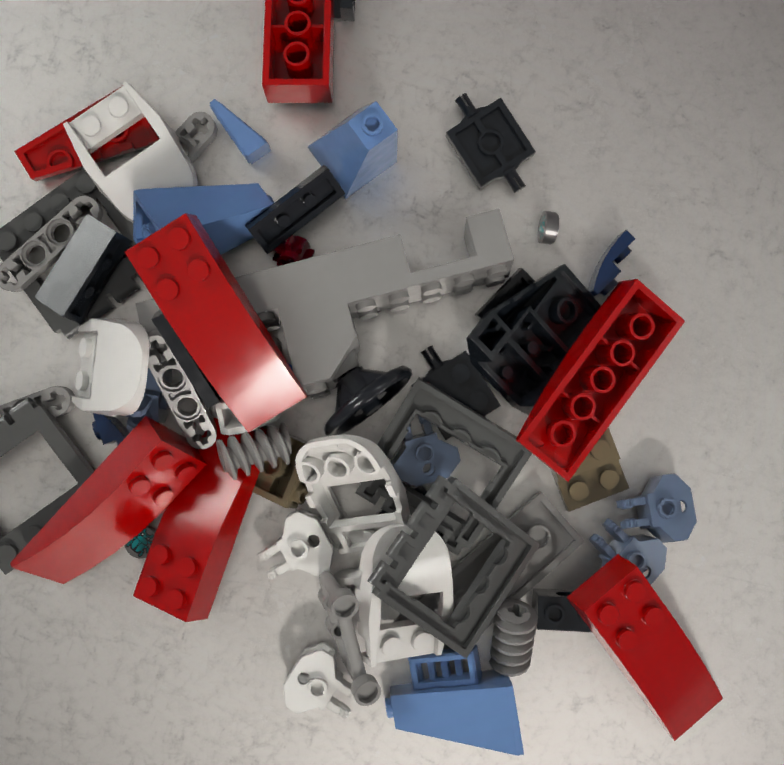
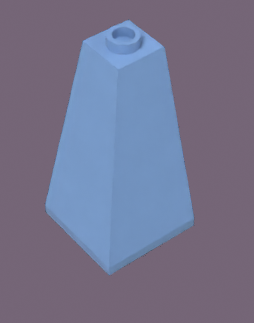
M375 101L358 109L307 147L321 166L325 165L345 192L343 197L347 199L397 162L398 129L378 102Z
M258 183L134 190L133 240L137 244L178 217L188 213L198 217L219 253L223 254L254 238L245 225L274 204V201Z
M491 669L482 671V678L478 685L413 690L412 683L390 686V697L385 698L387 717L394 718L396 729L516 756L524 755L514 689L509 676H504Z

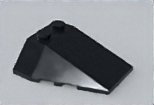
M566 264L560 265L485 313L466 338L470 363L512 407L529 415L556 369L601 305Z

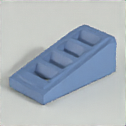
M216 99L210 102L211 105L209 106L249 164L251 163L252 165L271 151L268 142Z
M477 645L474 646L467 657L469 672H464L462 659L466 658L451 648L443 649L442 655L439 656L432 653L409 657L413 690L478 685L482 678V670ZM450 660H454L456 674H451ZM435 662H440L442 676L440 677L437 676ZM422 663H427L428 679H424Z

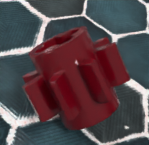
M292 235L287 239V242L284 241L274 249L276 253L273 261L277 262V266L308 259L313 257L315 250L310 249V244L305 238Z

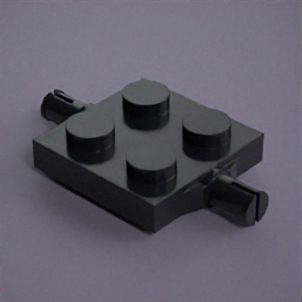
M467 93L462 94V98L459 96L455 102L465 117L460 124L446 132V138L479 189H482L494 180L505 177L514 194L519 192L526 185L516 172V169L521 163L534 156L536 151L501 98L488 106L476 109Z
M433 345L427 348L433 360L426 349L421 352L431 367L426 376L422 378L423 380L484 417L501 406L481 373L470 363L467 351L451 360L443 362L434 350ZM438 428L445 440L452 437L447 432Z

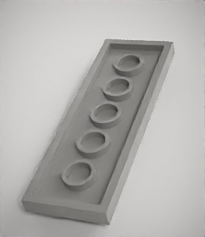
M541 491L508 518L538 542L540 546L505 600L521 599L585 542ZM491 533L452 568L453 611L501 540L499 535ZM440 592L423 594L417 600L434 611L435 608H438ZM400 614L394 622L410 619ZM494 615V617L492 618V620L490 621V623H489V625L487 626V628H488L492 623L495 622V615ZM444 644L443 649H449V648H450V647H448L446 644ZM435 662L438 672L441 669L440 662Z

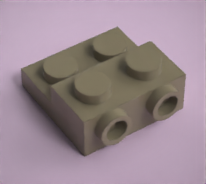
M289 435L292 447L290 464L286 465L282 458L279 457L277 458V468L273 469L268 461H264V472L259 473L253 493L284 508L297 509L298 504L302 505L306 501L305 496L308 494L306 484L299 480L295 459L298 451L307 441Z
M609 428L598 440L569 482L565 481L551 469L566 511H573L629 489L619 463L621 458Z

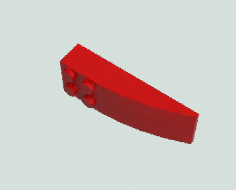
M265 0L262 87L267 102L332 103L334 0Z
M183 214L125 251L128 259L189 354L247 432L252 431L308 397L196 215Z
M638 279L619 281L556 369L531 410L516 441L565 481L569 482L682 327L685 320Z
M145 416L10 562L11 567L61 584L67 583L114 554L137 536L167 508L207 463L199 451L192 447L184 436Z
M213 418L217 426L216 440H222L227 447L229 435L221 434L218 419ZM261 427L260 429H262V431L266 435L267 429ZM207 431L204 432L202 437H207ZM254 431L247 432L253 439ZM242 433L233 435L239 443ZM216 441L207 449H197L207 465L165 509L133 594L134 597L184 622L208 619L260 473L254 464L251 465L250 476H246L242 468L238 469L237 480H233L230 474L222 468Z
M617 554L566 597L674 741L723 699L693 645L635 564Z

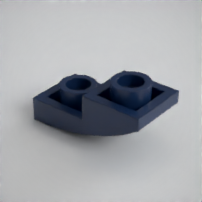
M627 230L617 236L599 260L588 287V291L593 297L599 293L603 296L607 295L618 284L614 278L621 270L613 261L619 264L632 251L628 246L635 240Z
M93 413L95 419L92 422L93 431L97 439L102 440L103 445L115 442L119 445L130 433L116 417Z

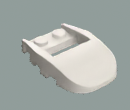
M125 81L122 83L123 86L71 122L66 121L63 125L83 168L99 191L127 220L133 223L134 190L197 186L196 171L189 157L186 156L179 142L180 139L174 130L138 94L135 88ZM145 117L160 139L105 176L90 154Z
M91 318L80 325L78 330L85 333L84 338L81 339L79 344V356L82 358L81 370L78 371L75 379L78 396H71V402L81 411L116 418L117 415H132L137 411L143 400L147 382L149 339L146 329L137 322H127V319Z
M332 435L312 439L298 451L295 467L300 482L305 483L308 494L305 496V499L310 508H316L322 517L320 524L327 534L335 533L341 542L337 548L340 554L362 552L369 538L379 529L394 524L404 525L411 517L406 489L385 453L373 441L355 435ZM385 479V487L389 496L393 497L396 506L395 512L344 519L331 486Z
M394 524L379 529L369 538L361 555L359 570L362 571L360 588H355V597L359 603L360 620H357L358 634L365 639L366 652L361 653L362 659L370 667H376V663L432 653L439 656L442 655L444 647L443 642L411 620L380 624L381 599L371 593L375 586L367 580L381 560L388 565L392 563L393 559L387 556L386 552L402 530L408 535H411L413 532L405 524ZM435 531L397 589L404 592L408 597L440 592L438 608H435L434 612L441 616L440 619L447 622L454 609L451 561L445 542Z

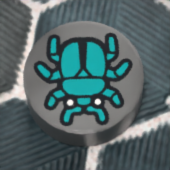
M543 211L538 225V242L551 245L555 242L558 234L559 215L557 212Z
M148 525L125 544L127 552L135 558H146L156 530Z

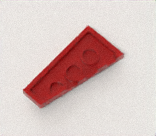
M110 94L14 151L32 180H43L83 167L63 123L66 121L71 122ZM144 117L90 155L98 163L147 148L160 138Z

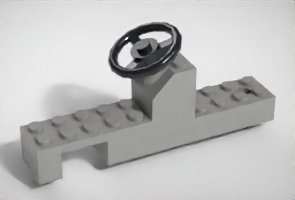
M500 209L466 217L464 240L469 258L416 272H410L401 235H396L235 277L267 331L277 330L280 328L279 324H282L293 373L307 396L311 395V399L322 398L330 395L331 389L337 388L335 413L325 424V435H341L363 422L398 394L412 376V370L407 366H399L388 372L359 367L357 354L360 350V345L353 318L359 317L360 320H366L376 317L378 311L389 308L392 312L401 311L409 308V303L422 300L423 303H432L440 300L443 294L454 292V295H462L471 292L473 287L486 284V287H492L504 283L505 278L509 277L514 257ZM151 299L135 303L139 322L146 329V332L156 330L157 328L151 319L160 308L155 300ZM155 340L152 342L151 348L157 349L160 354L164 355L163 351L166 344L159 345Z

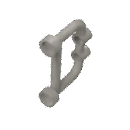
M324 571L319 577L321 589L318 592V598L324 609L328 612L325 624L332 637L335 638L341 659L353 680L351 693L356 702L361 706L372 705L379 699L381 687L374 676L366 674L352 617L358 611V600L351 590L340 587L330 571Z

